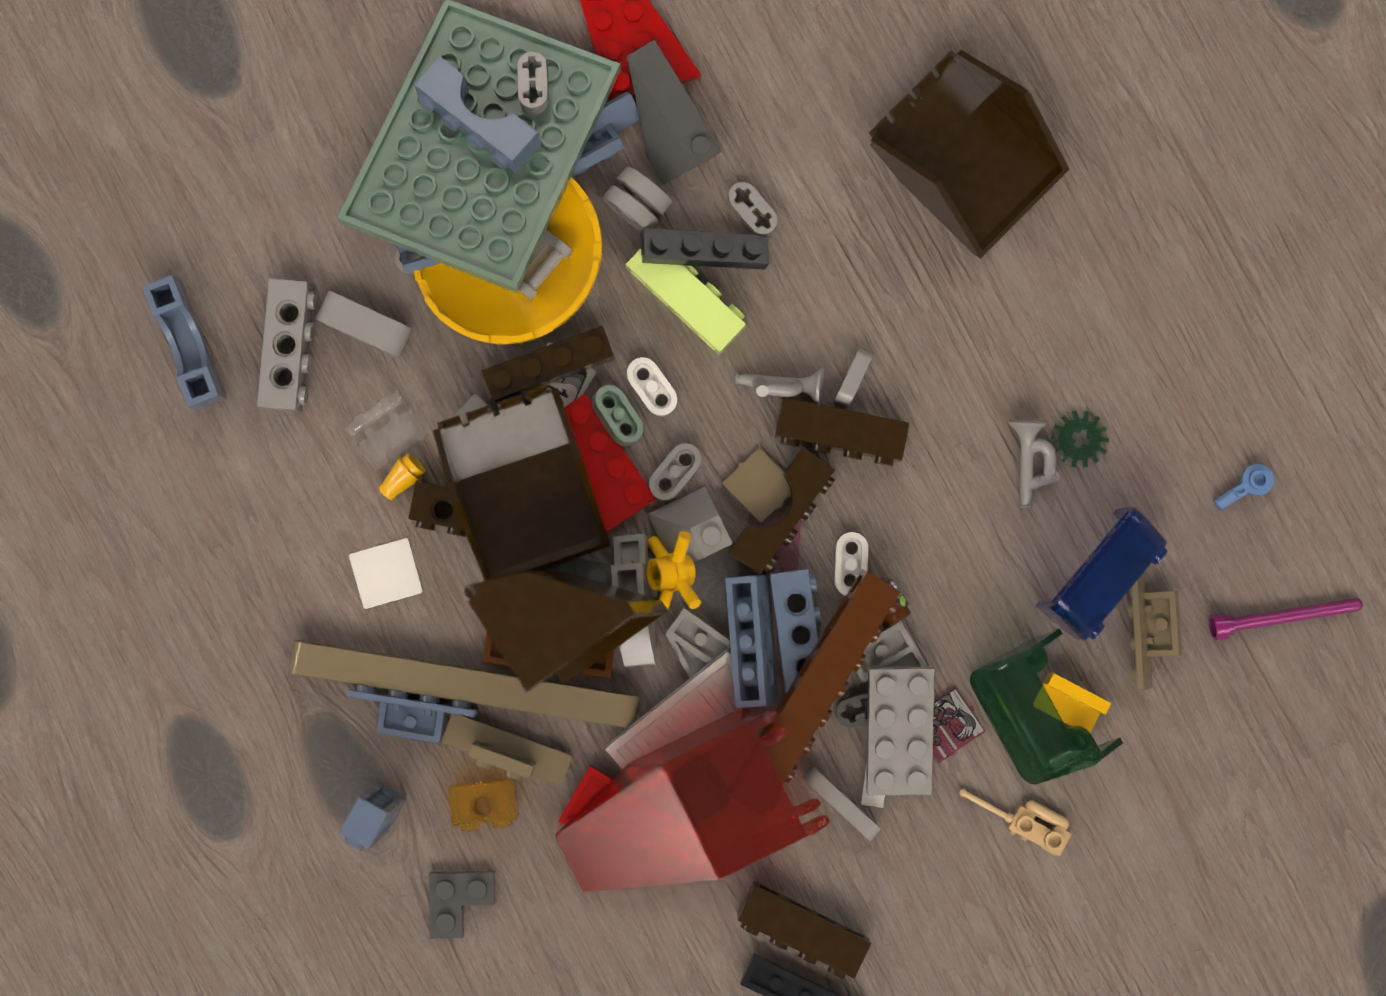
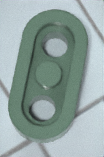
M613 385L601 387L592 398L594 412L614 442L621 446L634 444L643 434L641 419L618 387ZM603 400L609 401L611 408H606L603 405ZM621 426L627 428L628 435H624L621 432Z

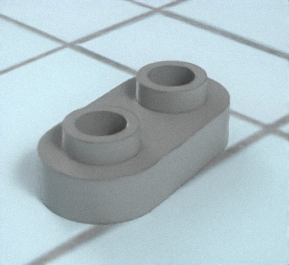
M689 443L675 446L650 477L649 488L652 494L660 500H670L676 497L701 465L700 451ZM682 454L691 456L692 461L689 465L683 466L680 464L679 458ZM664 478L669 479L672 483L671 488L666 491L659 487V482Z

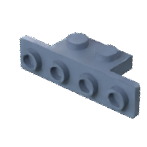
M625 92L605 103L572 176L584 173L592 165L613 157L616 152L624 148L617 132L639 121L638 108L629 92Z
M358 684L356 690L351 689L347 691V697L381 702L376 733L441 743L446 713L471 717L478 715V710L471 709L472 703L453 700L452 705L439 703V697L421 695L420 700L407 698L408 692L389 690L388 695L376 693V687Z

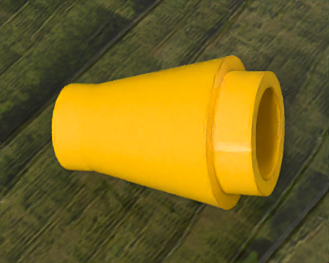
M407 453L404 457L398 458L378 489L387 499L392 501L396 496L413 486L416 481H421L422 475L426 470L415 457Z

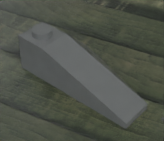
M653 40L626 56L647 157L662 184L668 183L721 153L722 151L706 122L656 41Z

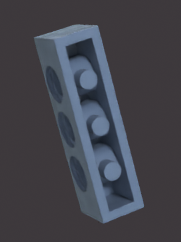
M808 569L768 574L785 694L798 674L796 663L801 658H808L819 640L816 626L822 625L819 606H813L812 594H817L815 574L809 575ZM795 593L800 594L804 598V607L799 612H792L787 606L788 598ZM797 626H805L809 632L807 641L802 644H796L791 637L792 630Z
M756 575L725 578L735 708L777 704L768 576Z
M378 783L358 797L339 834L345 836L344 841L358 850H362L363 847L370 849L390 831L407 798Z

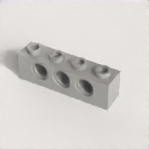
M269 278L257 407L262 409L302 412V405L307 404L308 386H304L305 373H309L311 369V355L307 354L308 341L312 342L314 337V323L310 322L311 310H315L317 305V291H313V286L308 282ZM289 307H297L299 311L297 319L293 322H286L284 317L285 311ZM288 338H293L296 343L294 351L290 354H284L281 349L282 343ZM284 370H290L293 375L291 383L287 386H281L278 380L280 373Z

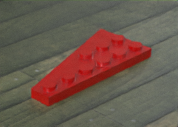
M580 0L595 54L621 64V71L608 97L609 101L625 92H629L635 98L626 56L653 40L656 41L682 84L702 78L696 66L649 0Z

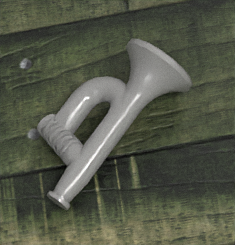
M820 367L814 374L804 378L757 374L740 375V373H737L735 384L736 386L740 384L754 387L757 395L760 397H765L766 395L791 397L804 392L816 404L821 405L824 389V367Z
M1010 420L1008 424L1018 433L1021 443V504L1019 507L1032 508L1031 500L1034 489L1060 482V476L1056 470V451L1047 440L1035 439L1038 432L1047 425V421ZM1039 451L1043 453L1044 457L1043 474L1033 477L1034 454Z

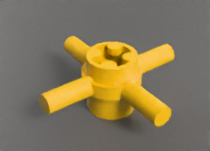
M686 531L679 532L673 553L667 552L657 536L648 539V546L656 558L650 559L647 563V581L652 590L661 591L658 600L663 602L667 610L676 591H679L690 609H696L701 604L700 599L691 587L695 581L696 571L692 558L686 554L691 540V534Z

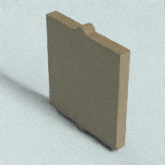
M759 447L744 462L737 464L738 468L722 482V485L761 524L776 508H782V502L791 495V492L783 476L784 472Z

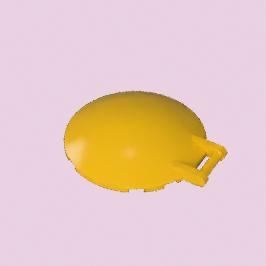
M571 177L546 230L563 241L573 252L568 258L564 257L536 290L538 294L532 301L519 290L517 293L440 263L414 271L415 280L418 282L424 300L432 312L447 326L461 335L490 344L527 342L544 336L565 323L585 302L597 279L601 264V228L594 206L587 194Z

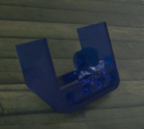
M1134 506L1118 508L1112 513L1119 519L1118 522L1051 602L1039 601L1035 606L1073 639L1084 641L1087 638H1091L1094 640L1105 627L1102 622L1150 564H1158L1168 552L1165 548L1167 540L1145 515Z

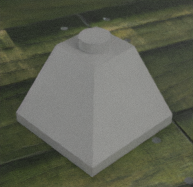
M705 487L647 514L659 540L668 553H673L679 532L686 531L691 534L686 554L692 558L693 562L733 544Z

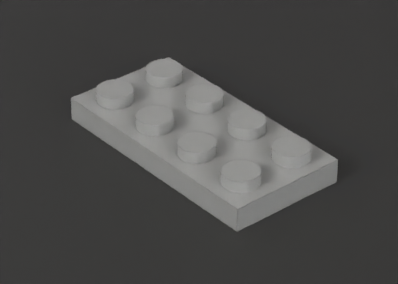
M933 666L868 667L866 793L868 796L932 795Z

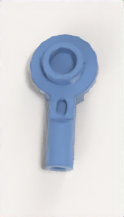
M1262 464L1248 466L1243 471L1239 484L1214 500L1215 506L1218 510L1222 511L1246 494L1261 496L1268 493L1274 484L1272 471Z

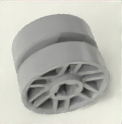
M626 166L616 178L618 184L623 189L611 185L602 196V200L617 215L639 231H642L643 228H653L657 223V219L649 210L658 215H663L671 205L672 200L643 174Z

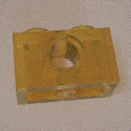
M505 778L452 784L448 787L452 827L460 826L461 831L480 829L481 823L492 822L493 827L512 825V820H516L519 817L515 779ZM477 798H488L492 802V811L481 813L476 808Z

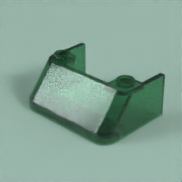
M1060 628L1026 641L979 667L970 676L971 687L1018 773L1026 782L1033 785L1095 766L1123 744L1121 738H1117L1097 745L1091 733L1084 727L1072 726L1066 728L1040 681L1037 673L1048 664V656L1043 647L1063 634Z

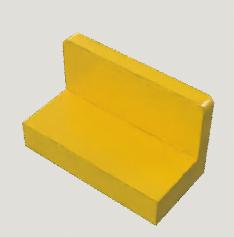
M1048 672L1032 705L1085 734H1090L1100 713L1106 715L1111 703L1055 673Z

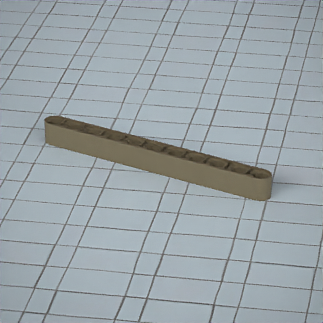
M294 640L289 673L625 728H628L636 721L640 697L634 694L580 685H563L561 682L549 680L542 681L526 692L516 675L299 640Z

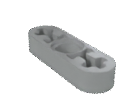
M814 766L802 777L868 840L872 841L882 830Z

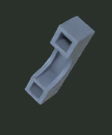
M440 56L414 83L418 95L417 101L425 110L430 113L433 110L442 116L441 120L447 127L453 131L459 129L466 135V140L477 150L483 148L490 153V158L500 168L505 170L508 167L516 174L541 147L538 132L514 113L494 120L483 119L472 114L465 107L468 87L464 75Z
M171 275L142 286L152 315L163 330L172 350L177 367L176 378L187 406L199 410L227 399L182 280Z

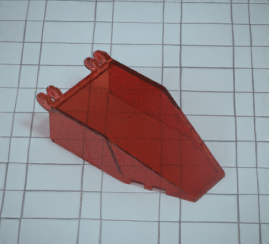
M740 708L628 763L608 785L606 784L599 791V794L589 804L583 806L555 834L583 892L720 880L807 836L814 835L826 827L829 823L827 815L817 816L801 824L798 816H803L816 810L821 803L818 798H811L793 807L764 748L787 736L786 730L784 728L777 729L761 738L757 734L756 729L770 725L779 718L777 712L769 711L750 718L746 709Z

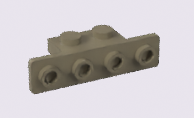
M1144 560L1130 561V568H1127L1126 571L1127 585L1132 589V600H1129L1128 613L1130 619L1134 621V632H1131L1130 646L1136 654V664H1133L1132 678L1133 682L1137 683L1138 690H1148L1152 688L1150 657L1182 655L1178 591L1146 592Z
M451 714L442 738L444 744L469 752L468 757L475 759L473 764L488 770H492L493 766L504 769L505 776L518 781H522L523 777L529 779L531 776H535L548 782L562 785L572 760L571 754L458 714Z

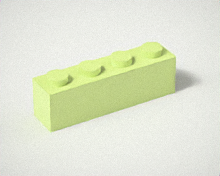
M641 248L626 263V269L718 355L745 328L746 324L742 321L745 318L744 314L733 304L727 307L719 299L722 294L711 283L702 284L696 278L698 272L693 266L642 263Z

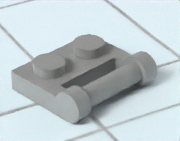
M546 230L518 290L532 301L538 294L536 290L564 257L568 258L573 250Z

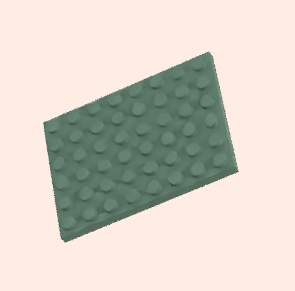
M444 0L337 217L339 223L517 293L618 78L621 64L453 0ZM531 51L543 55L548 69L549 104L545 111L536 115L528 114L521 108L518 96V60L523 54ZM439 56L464 75L468 87L465 107L472 114L483 119L494 120L514 113L538 132L541 147L516 174L508 167L504 170L497 166L490 158V153L483 148L481 150L474 148L466 140V135L459 129L456 131L451 130L441 120V115L434 110L431 113L418 103V95L414 83ZM536 63L530 64L528 69L530 78H536ZM531 88V98L529 100L530 103H536L538 98L536 88Z

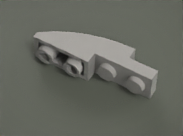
M645 534L613 537L614 565H611L612 586L650 597V586L646 577V566L649 561L648 536ZM655 621L620 645L624 667L657 664Z

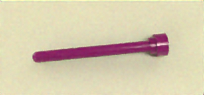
M1349 599L1232 618L1231 615L1226 616L1224 613L1209 616V629L1213 640L1228 639L1237 630L1360 611L1363 603L1360 599Z

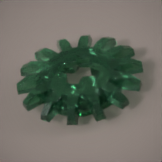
M1072 411L1073 420L1070 421L1064 415L1061 419L1065 425L1062 427L1055 424L1054 429L1060 431V435L1051 436V441H1059L1060 446L1056 447L1055 451L1062 450L1065 453L1060 459L1062 462L1070 457L1072 458L1071 467H1076L1078 460H1082L1083 468L1088 467V458L1090 457L1095 464L1099 462L1095 454L1097 451L1102 454L1106 453L1107 450L1100 446V442H1109V438L1100 437V433L1106 431L1107 427L1097 428L1095 425L1100 418L1096 416L1090 422L1088 420V411H1084L1083 419H1079L1077 411ZM1083 430L1086 432L1085 438L1089 440L1088 445L1082 444L1077 448L1074 446L1076 440L1072 438L1073 433L1079 434Z

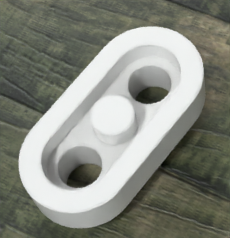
M641 357L633 360L627 369V378L633 389L652 414L656 416L671 414L677 406V394L651 359ZM640 369H646L649 372V377L646 380L638 379L637 372ZM658 395H665L668 402L665 406H658L655 399Z
M856 532L843 534L837 540L835 547L834 584L841 594L846 595L851 586H847L844 583L845 576L852 574L857 578L862 569L868 570V543L861 534ZM853 542L857 545L855 554L851 555L846 552L847 543Z

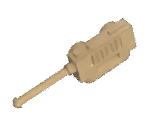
M961 789L959 792L961 797H965L1004 818V821L1009 823L1007 826L1010 829L1009 833L1013 835L1017 833L1021 835L1020 839L1024 841L1028 839L1053 855H1061L1071 836V833L1067 831L1070 823L1066 817L1034 800H1029L1024 807L1018 805L1014 814H1011L967 792L966 789ZM1035 816L1052 824V828L1049 829L1034 820Z

